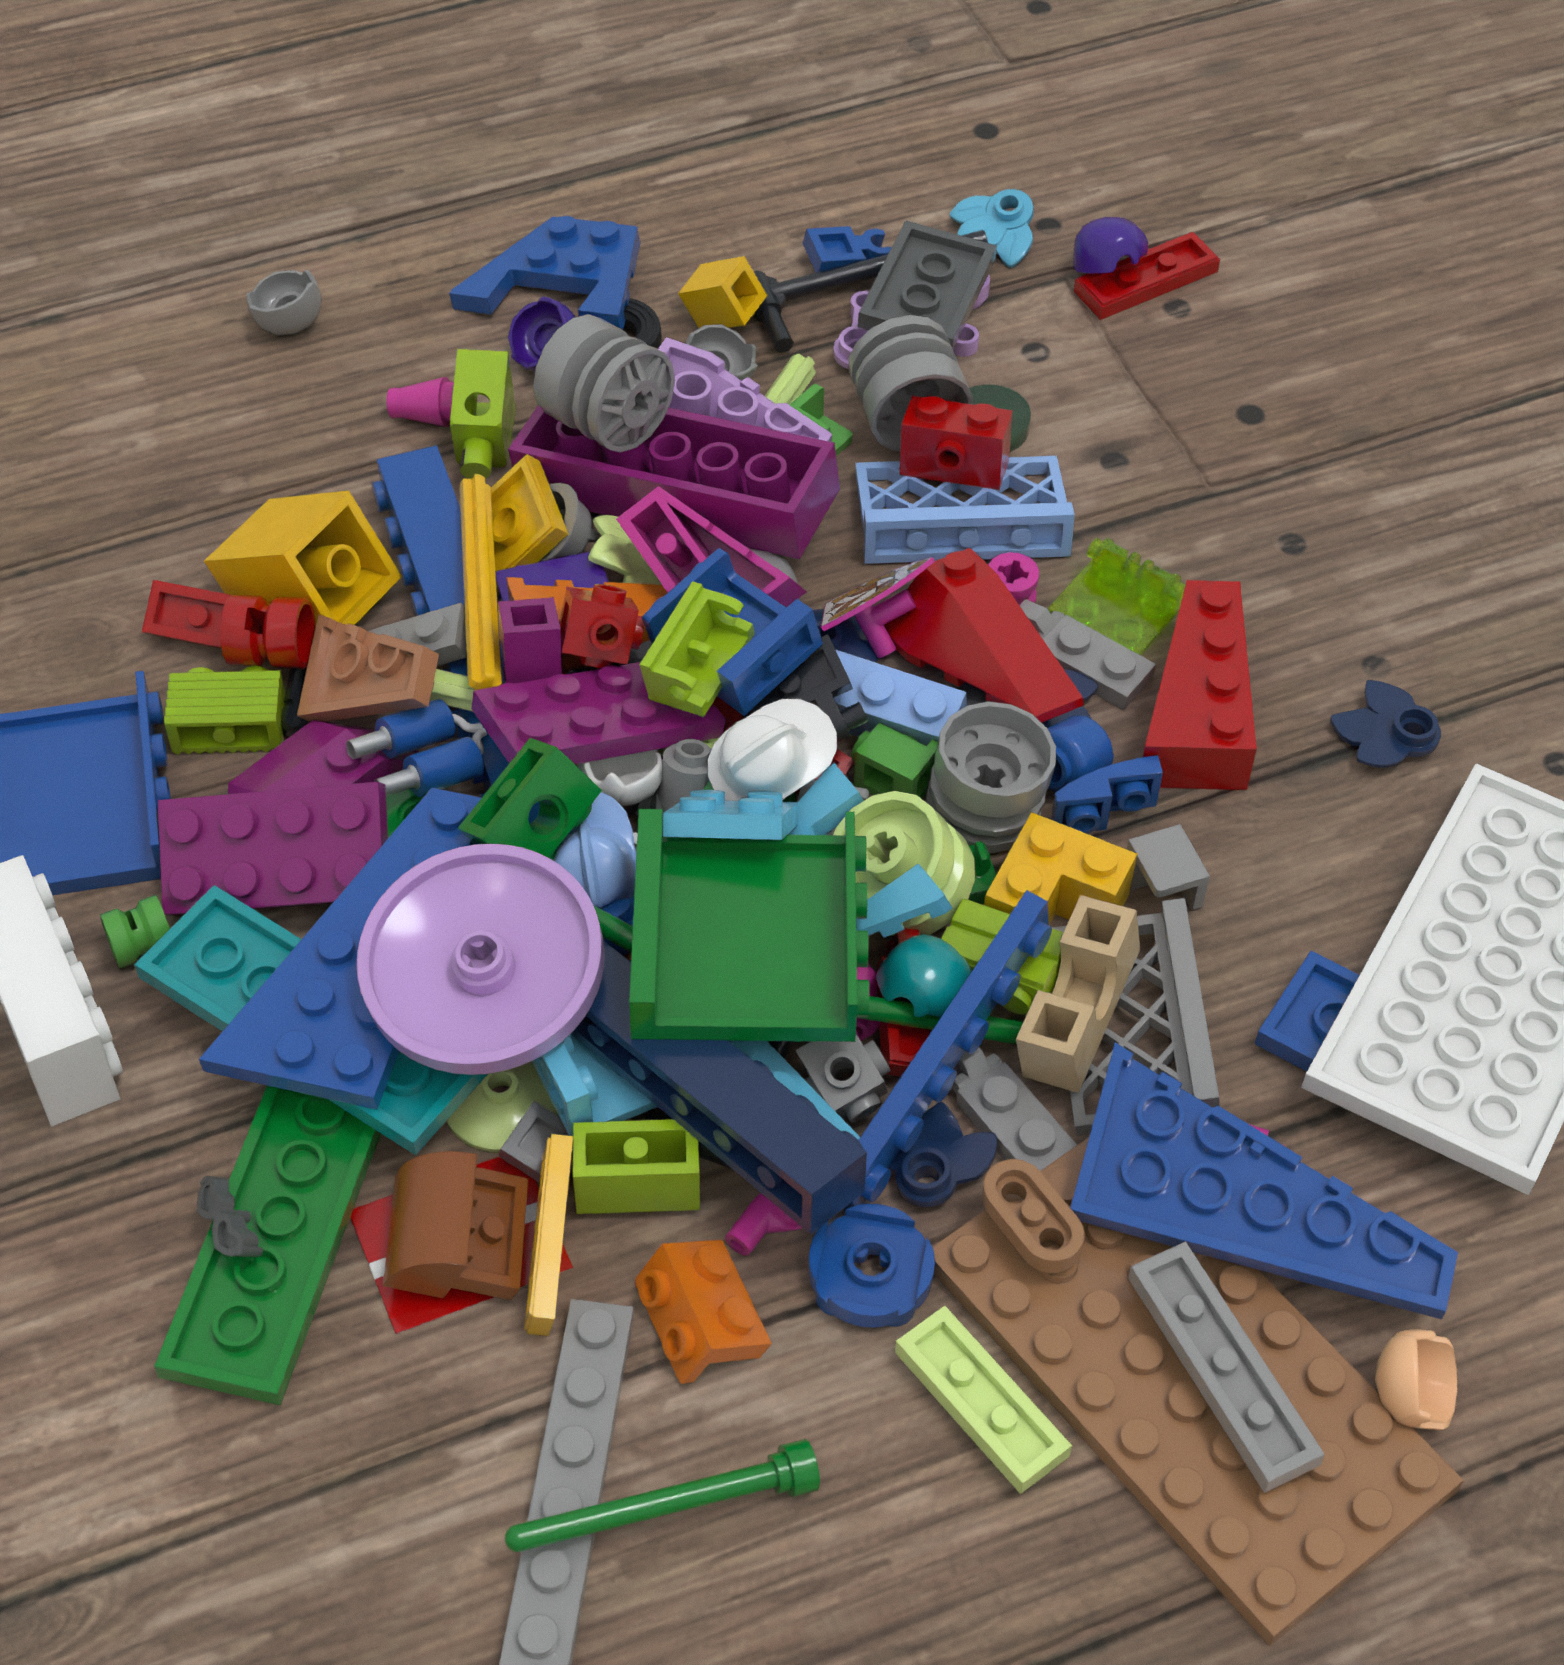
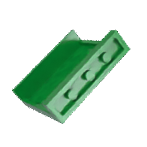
M639 809L629 996L631 1039L855 1042L857 1017L869 1016V980H857V967H868V930H856V919H867V883L856 882L855 873L866 872L867 840L866 836H855V812L846 811L845 835H786L782 840L663 837V809Z

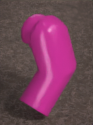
M760 1193L752 1200L724 1237L726 1243L735 1252L748 1256L766 1233L795 1231L802 1229V1227Z

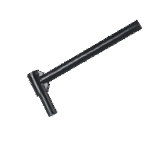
M984 230L961 235L988 243ZM888 254L778 282L776 278L766 276L762 271H753L767 294V297L755 311V315L758 321L764 324L775 350L780 353L787 352L794 344L781 316L787 300L876 278Z

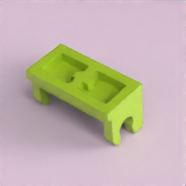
M691 582L639 664L649 700L702 717L705 716L722 688L717 670L741 650L755 635L752 623L739 617H732L724 612L739 615L744 607L743 603L731 596L705 589L700 583Z

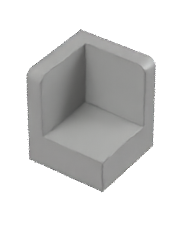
M1181 824L1128 840L1127 850L1137 853L1131 890L1149 885L1156 897H1164L1181 892L1191 910L1203 907L1210 875Z

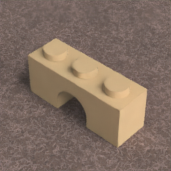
M1080 895L1059 942L1061 963L1053 992L1050 994L1040 990L1037 991L1016 1038L1022 1077L1079 1093L1140 951L1136 910Z

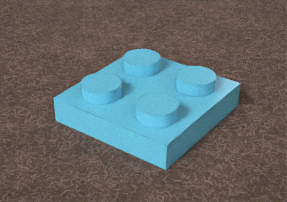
M694 790L690 791L689 797H681L679 803L663 813V837L782 840L798 825V802H783V793L773 791L748 792V798L730 801L725 800V791Z

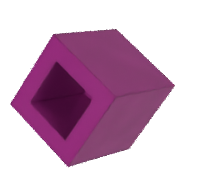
M554 597L498 602L500 658L505 683H520L562 674L561 630Z

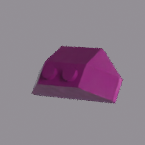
M312 720L228 783V794L374 782L375 779L402 771L404 759L419 752L415 750L391 759L380 750L352 759L347 752L346 741L375 732V729Z

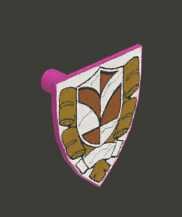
M933 557L892 570L825 604L821 624L822 630L826 631L854 616L877 658L890 654L896 647L884 625L915 609V602L909 591L905 589L875 606L873 604L919 575L935 562Z

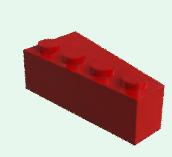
M1187 580L1143 757L1158 755L1163 771L1160 788L1247 790L1257 746L1240 581Z

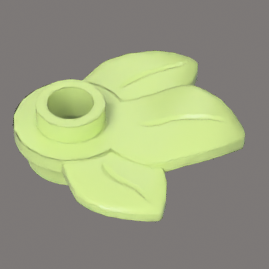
M603 515L593 520L596 529L602 537L592 547L588 556L589 561L623 574V583L662 585L616 520L618 517Z

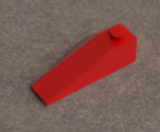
M971 548L949 553L944 558L936 560L917 575L907 588L915 602L916 608L884 625L896 650L908 662L920 668L928 663L944 671L945 680L956 686L967 682L985 691L986 701L1011 704L1033 714L1041 723L1083 706V696L999 575Z

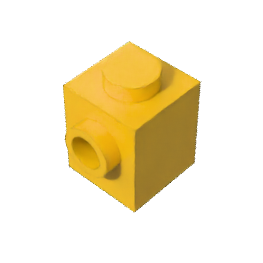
M745 256L700 264L678 293L698 328L703 325L721 324L728 328L744 326L767 297L765 290Z

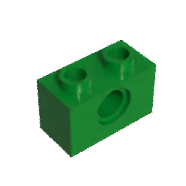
M529 738L458 829L475 845L503 844L522 847L554 860L557 847L573 828H576L586 820L592 810V803L602 790L557 747ZM539 802L538 816L529 824V812L533 805Z

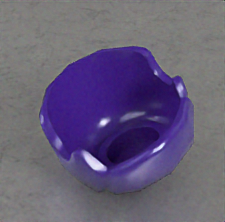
M1102 217L1094 219L1083 225L1076 235L1073 250V269L1081 273H1111L1115 270L1118 260L1123 255H1127L1132 264H1137L1140 256H1145L1148 253L1146 235L1134 222L1125 218Z
M541 297L537 302L525 305L512 319L508 335L512 359L527 370L535 372L545 345L560 327L572 318H576L566 305L548 297Z

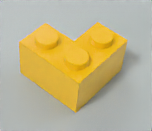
M1031 812L988 889L984 905L1011 914L1026 890L1047 901L1049 925L1055 914L1069 920L1080 895L1124 906L1130 894L1137 853Z

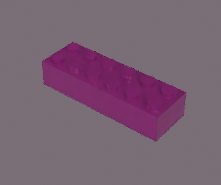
M538 405L508 448L512 467L526 454L536 458L542 465L548 483L570 485L577 493L578 500L584 504L588 511L619 517L659 486L744 546L800 559L840 490L835 443L669 407L664 419L648 439L636 448L617 452L601 446L596 440L587 438L579 429L568 427L547 415Z

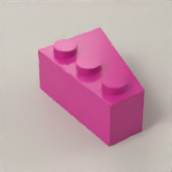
M659 486L616 519L667 592L672 590L690 574L691 570L698 563L703 562L718 548L729 554L733 568L738 575L786 608L807 592L788 575L772 566Z

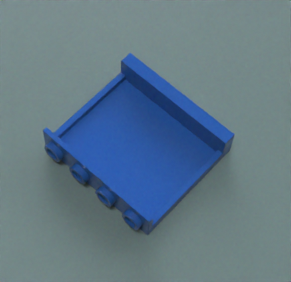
M144 671L135 672L137 694L0 714V863L23 855L32 877L41 873L44 874L52 896L161 879L158 800L171 799L167 776L159 777L158 767L168 766L163 733L155 734L154 726L164 724L159 691L149 692Z

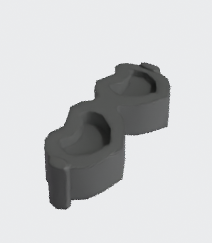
M205 1176L200 1182L201 1187L197 1197V1213L204 1219L214 1221L212 1238L215 1249L230 1257H258L262 1255L263 1248L258 1247L259 1240L257 1235L249 1230L246 1225L251 1220V1213L245 1210H234L235 1202L234 1197L229 1192V1180L226 1177Z

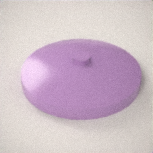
M477 844L442 852L417 864L397 879L380 897L372 909L360 937L357 953L358 982L364 1002L378 1029L395 1048L410 1059L427 1067L454 1074L475 1075L501 1072L519 1067L546 1054L570 1035L583 1020L592 1006L602 980L605 957L603 934L590 897L575 877L555 861L537 852L511 845Z

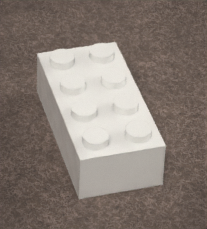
M21 855L0 863V1001L52 1127L120 1100L113 1077L124 1073L112 1043L113 1038L100 1006L97 1007L92 996L94 995L84 967L81 961H77L73 952L75 949L62 916H58L54 907L56 904L43 873L32 877L25 858Z

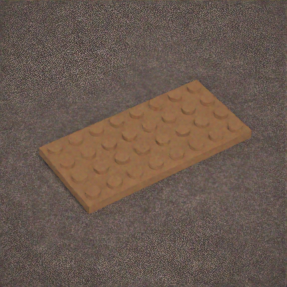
M1089 1137L1040 1171L1069 1207H1071ZM1008 1194L1003 1197L1009 1203L1016 1204L1023 1201L1016 1194ZM986 1210L934 1245V1274L1269 1646L1455 1495L1464 1482L1412 1427L1402 1425L1394 1420L1381 1404L1379 1393L1258 1269L1193 1252L1325 1454L1321 1466L1265 1493L1128 1279L1131 1266L1166 1251L1173 1246L1081 1222L1084 1228V1242L1079 1260L1066 1271L1046 1273L1033 1268L1024 1260ZM1045 1240L1040 1243L1044 1248L1057 1250L1061 1247L1053 1240Z

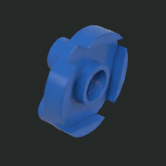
M859 1204L845 1209V1216L835 1219L829 1225V1220L824 1223L814 1235L809 1252V1280L816 1294L818 1307L828 1315L836 1316L844 1322L861 1327H884L887 1325L899 1327L907 1324L913 1318L915 1310L928 1297L933 1282L935 1266L933 1247L928 1237L927 1241H925L922 1233L915 1228V1221L905 1212L890 1206ZM868 1254L880 1256V1266L888 1269L884 1273H878L876 1276H868L863 1274L862 1270L856 1268L854 1263H865Z

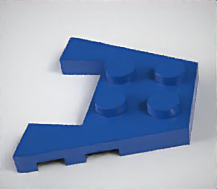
M553 216L453 288L449 293L453 309L492 314L514 285L588 294V297L578 309L579 316L589 314L623 329L625 325L624 307L628 306L630 299L629 282L630 278H634L641 243L637 226L617 224L613 221L597 222L574 219L570 216Z

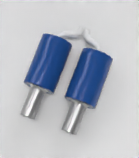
M436 699L429 702V707L403 710L377 719L375 732L346 741V749L352 759L380 750L392 759L453 738L455 723L463 730L475 733L473 738L464 737L410 755L404 759L402 771L374 780V782L385 784L386 797L410 789L415 796L422 797L431 788L442 790L481 776L484 768L482 758L484 747L481 738L485 737L487 733L481 723H467L462 717L452 714L448 705L443 700Z

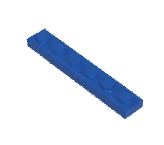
M1026 890L858 1140L867 1152L865 1192L848 1204L845 1209L864 1204L866 1200L874 1202L878 1199L891 1175V1170L887 1168L899 1150L908 1152L915 1144L924 1126V1120L921 1117L933 1100L940 1103L949 1093L957 1075L954 1068L965 1051L973 1054L982 1043L989 1027L986 1019L997 1003L1004 1006L1012 998L1021 978L1018 971L1028 956L1037 958L1045 948L1051 936L1052 927L1049 926L1048 903L1043 898Z

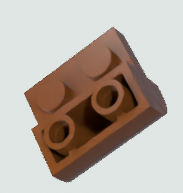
M434 1152L407 1161L395 1175L383 1286L443 1299L449 1290L454 1288L512 1300L520 1290L528 1178L476 1167L477 1154L468 1152Z

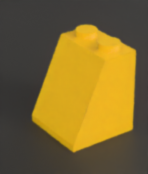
M349 490L268 499L204 560V563L225 594L262 596L267 600L268 604L276 597L309 599L314 608L315 625L317 624L318 615L331 618L342 624L355 625L402 577Z

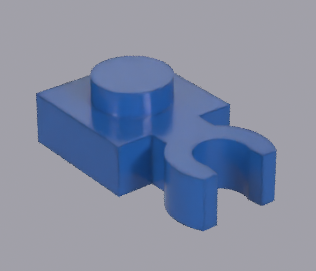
M850 226L806 229L802 242L816 273L887 255L892 248H881L885 237L884 230L869 229L863 235L855 236Z

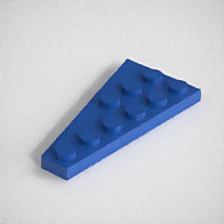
M1117 1043L1114 1044L1070 1207L1081 1222L1173 1247L1186 1241L1192 1252L1434 1318H1443L1447 1310L1458 1255L1457 1251L1391 1211L1384 1213L1351 1193L1353 1188L1333 1175L1328 1179L1302 1163L1300 1155L1222 1107L1209 1106L1183 1090L1181 1082L1163 1071L1160 1075L1134 1060L1132 1052Z

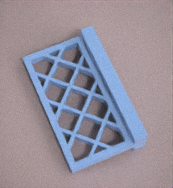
M1057 456L1009 457V463L1000 490L943 482L935 488L923 482V478L899 475L900 461L855 463V479L863 530L865 564L916 562L933 557L934 561L944 558L949 553L962 551L967 548H971L982 559H993L1000 554L1009 552L1021 553L1030 558L1071 556L1075 514L1072 502H1067ZM1047 474V478L1039 484L1024 478L1025 475ZM888 480L894 484L884 490L869 481ZM1010 487L1024 495L1015 501L1001 493ZM960 489L972 495V497L962 502L950 495ZM910 491L921 497V499L911 504L900 498V496Z

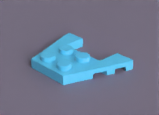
M835 763L822 773L798 801V825L788 835H826L838 826L845 817L846 811H850L853 807L864 801L858 790ZM918 863L872 897L867 898V919H856V930H868V935L880 932L883 937H887L904 930L902 923L927 912L933 919L946 914L953 908L945 894Z

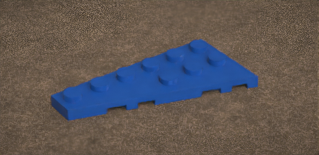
M431 788L199 1058L203 1071L377 1110L399 1050L378 1029L362 997L357 975V953L360 937L365 923L380 897L404 873L417 864L442 852L475 845L458 827L480 801L481 797Z

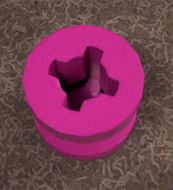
M1009 552L1000 554L990 561L988 565L999 575L1019 605L1025 599L1036 603L1039 569L1030 557L1021 553Z

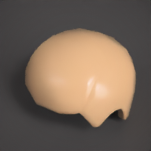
M1409 1329L1397 1332L1386 1343L1377 1361L1375 1382L1381 1404L1394 1420L1402 1425L1420 1429L1444 1430L1449 1427L1454 1415L1457 1397V1365L1453 1345L1448 1338L1436 1336V1333L1430 1330Z

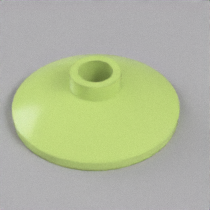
M531 1061L516 1068L489 1073L450 1116L446 1123L452 1133L468 1146L484 1152L500 1153V1149L533 1101L556 1115L558 1113ZM498 1086L510 1087L507 1091L501 1093L491 1090Z

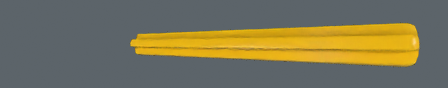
M475 474L472 479L464 478L460 482L459 490L468 685L474 688V690L497 687L502 684L491 487L485 484L484 476Z

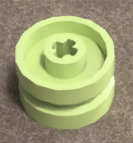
M898 791L877 794L853 807L849 812H855V836H866L867 840L866 872H855L856 882L867 883V898L872 897L919 863L945 894L953 909L933 919L927 912L902 922L904 928L918 929L920 935H931L949 924L961 900H968L975 882L974 856L965 838L949 825L933 807L914 794ZM845 817L838 824L833 835H845Z

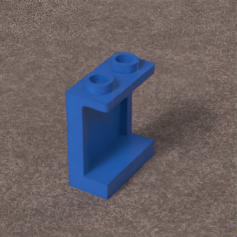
M721 548L714 551L703 562L698 563L680 583L665 596L656 600L642 617L651 644H653L692 581L702 584L705 589L731 596L743 603L744 607L739 615L724 612L732 617H739L752 623L755 635L741 650L717 670L722 685L717 697L743 716L823 644L813 609L798 599L786 608L738 575L733 568L729 554Z

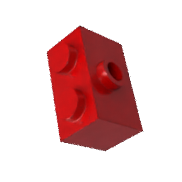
M912 396L901 424L899 475L1000 490L1009 463L1013 410L995 408L989 404L973 405L945 401L936 396Z

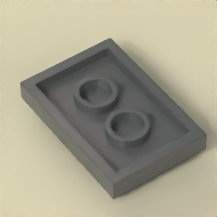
M905 220L859 311L857 327L869 331L871 328L892 318L907 315L928 317L943 327L953 350L995 262L997 245Z

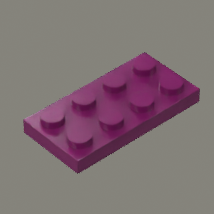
M641 662L620 666L610 665L596 670L567 675L557 674L550 678L520 683H504L497 687L474 690L471 708L508 763L512 761L529 738L557 747L576 765L667 748L685 739L704 741L720 738L723 735L725 725L724 716L713 703L705 716L702 717L649 700L639 665Z
M369 782L158 800L162 909L165 915H184L214 885L254 910L332 904L388 839L385 784Z

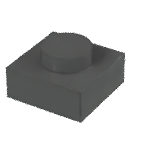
M533 1101L500 1149L499 1157L540 1183L542 1155L547 1138H550L551 1134L569 1135L558 1115Z

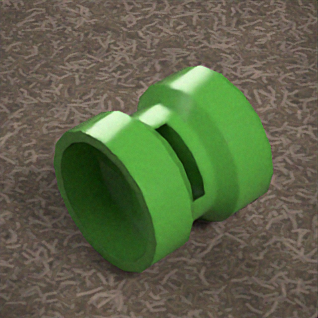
M156 895L139 900L136 907L123 912L116 908L99 914L119 969L135 964L139 956L145 954L170 929Z

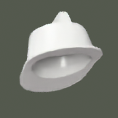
M781 699L736 722L714 743L708 758V778L714 790L725 791V800L739 801V799L748 798V792L755 791L783 793V799L816 779L830 766L837 750V732L830 717L817 705L801 699Z

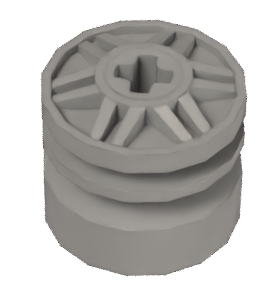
M587 314L572 318L560 327L545 345L536 365L533 388L537 404L547 415L568 427L579 429L584 436L596 440L598 444L609 450L624 452L636 448L643 443L662 422L672 400L675 377L673 364L664 352L655 347L648 346L640 339L628 336L622 329L599 317Z
M907 315L888 319L864 334L856 342L849 356V374L855 385L856 392L863 403V410L871 431L881 445L892 451H900L901 424L912 396H936L945 401L973 404L972 393L958 365V360L943 327L928 317Z
M983 702L962 708L948 718L940 731L934 765L931 769L926 791V803L933 807L949 825L965 838L968 846L982 841L985 843L988 853L1010 850L1031 812L1041 816V809L1045 803V793L1049 788L1056 764V745L1048 728L1033 714L1011 704Z

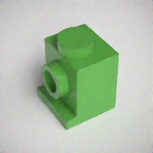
M879 722L872 732L864 731L853 747L851 758L855 761L854 786L867 789L871 795L898 791L914 794L923 799L926 795L931 769L934 765L938 742L932 739L925 746L917 742L915 738L901 734Z

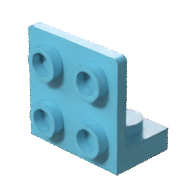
M571 1034L552 1050L532 1061L569 1136H573V1123L624 1121L658 1107Z

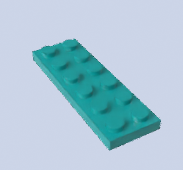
M214 885L134 965L138 978L223 1032L301 939ZM399 1051L377 1110L336 1100H328L416 1156L488 1074L467 1075L439 1071L422 1065Z

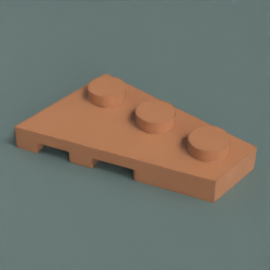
M318 615L297 716L308 722L312 720L328 722L429 707L439 654L416 643L385 634L379 635L359 626L348 623L347 625L342 624L331 618Z

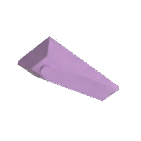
M667 337L658 348V350L666 354L673 364L675 384L669 408L831 442L832 434L787 403L776 404L762 395L759 384L748 377L740 380L725 370V361L713 353Z

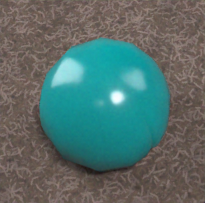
M923 934L912 936L897 945L880 964L876 980L886 1001L905 997L913 1004L916 1017H922L927 1014L942 1017L972 971L964 957L952 945L940 938Z

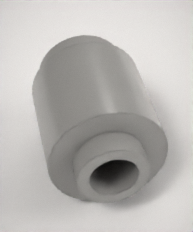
M685 739L669 746L664 751L662 781L659 787V798L663 813L679 803L681 797H689L690 791L703 790L709 781L708 758L712 750L706 743L696 739Z

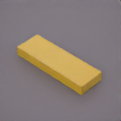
M551 1134V1137L547 1138L542 1155L524 1330H527V1334L549 1336L555 1320L573 1136Z

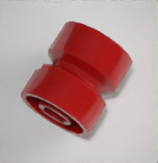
M229 596L223 607L220 625V643L226 663L232 666H261L268 659L275 668L305 669L308 666L316 628L314 608L311 601L307 598L276 597L268 604L267 600L262 596Z

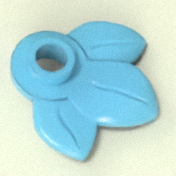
M1006 189L992 197L971 196L959 202L950 212V218L961 224L957 235L984 230L988 243L997 245L996 252L1008 268L1017 265L1032 246L1033 234L1029 223L1033 218L1034 208L1031 198L1023 191ZM1008 208H1016L1012 211H1005Z

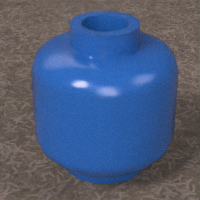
M1072 715L1048 728L1056 745V764L1049 785L1050 790L1057 792L1079 777L1113 764L1112 743L1106 731L1096 721L1087 716Z

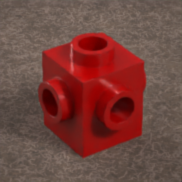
M594 584L593 591L566 587L559 621L561 652L579 656L578 661L580 663L596 668L610 666L612 662L628 664L631 648L639 649L641 645L644 623L642 621L643 616H638L639 610L632 598L626 597L627 591L605 584Z

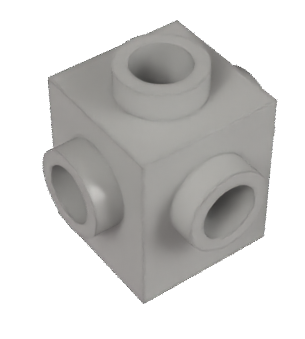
M856 1034L855 1042L811 1041L796 1050L803 1067L809 1075L804 1080L842 1119L848 1117L850 1122H856L870 1115L882 1105L879 1098L888 1093L882 1076L891 1070L873 1040L863 1045ZM844 1073H853L848 1080H837Z

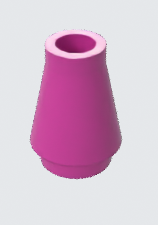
M441 377L401 388H389L386 399L389 416L391 418H404L449 427L454 382H450L448 377Z

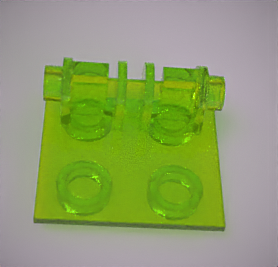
M1095 538L1087 551V557L1092 560L1047 609L1050 614L1053 611L1063 613L1064 616L1068 615L1141 656L1178 614L1185 584L1181 583L1180 575L1176 573L1172 575L1154 566V562L1149 559L1140 565L1141 555L1133 552L1127 558L1128 551L1114 544V540L1106 538L1102 541L1099 538Z

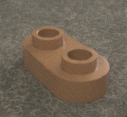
M1007 1159L993 1165L988 1170L984 1179L982 1192L983 1206L1024 1260L1033 1268L1046 1273H1059L1074 1266L1080 1258L1084 1242V1228L1076 1214L1039 1169L1031 1163L1019 1159ZM1008 1194H1016L1023 1201L1014 1204L1007 1202L1003 1197ZM1045 1240H1053L1061 1247L1057 1250L1044 1248L1040 1243Z

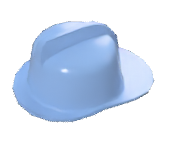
M601 792L592 803V810L586 820L576 828H573L557 847L553 861L575 877L590 897L593 905L603 909L616 900L630 899L635 895L636 851L633 831L626 811L613 797Z

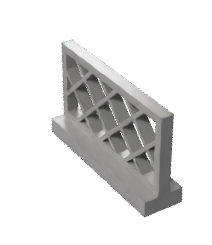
M1185 898L1162 901V913L1137 916L1139 935L1154 933L1155 945L1142 960L1136 958L1116 1007L1123 1008L1140 1020L1124 1038L1106 1028L1102 1041L1113 1048L1115 1043L1119 1044L1133 1053L1134 1060L1160 1075L1163 1071L1181 1082V1088L1211 1107L1220 1106ZM1066 926L1052 927V929L1064 932ZM1157 961L1159 962L1160 972L1152 968ZM1142 978L1163 989V994L1150 1009L1127 996ZM1165 1010L1167 1011L1168 1021L1160 1017ZM1150 1027L1169 1037L1172 1042L1158 1059L1153 1058L1135 1046L1136 1042ZM1112 1051L1098 1067L1091 1064L1086 1075L1088 1078L1082 1084L1079 1093L1070 1091L1076 1136L1091 1133L1096 1113L1086 1115L1084 1101L1099 1084L1101 1086L1104 1085ZM1173 1060L1175 1061L1176 1071L1168 1067Z

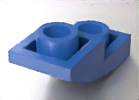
M1158 755L1115 763L1085 774L1055 792L1051 820L1089 834L1093 831L1107 830L1110 811L1123 810L1133 812L1143 808L1156 807L1163 775Z

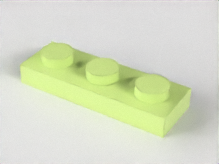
M946 1306L940 1308L896 1340L895 1353L1020 1494L1070 1457L1072 1445Z

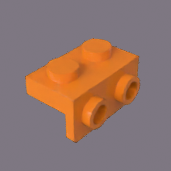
M723 1240L662 1243L635 1278V1285L639 1292L640 1300L646 1307L662 1343L664 1353L681 1384L693 1383L709 1363L758 1359L772 1344Z

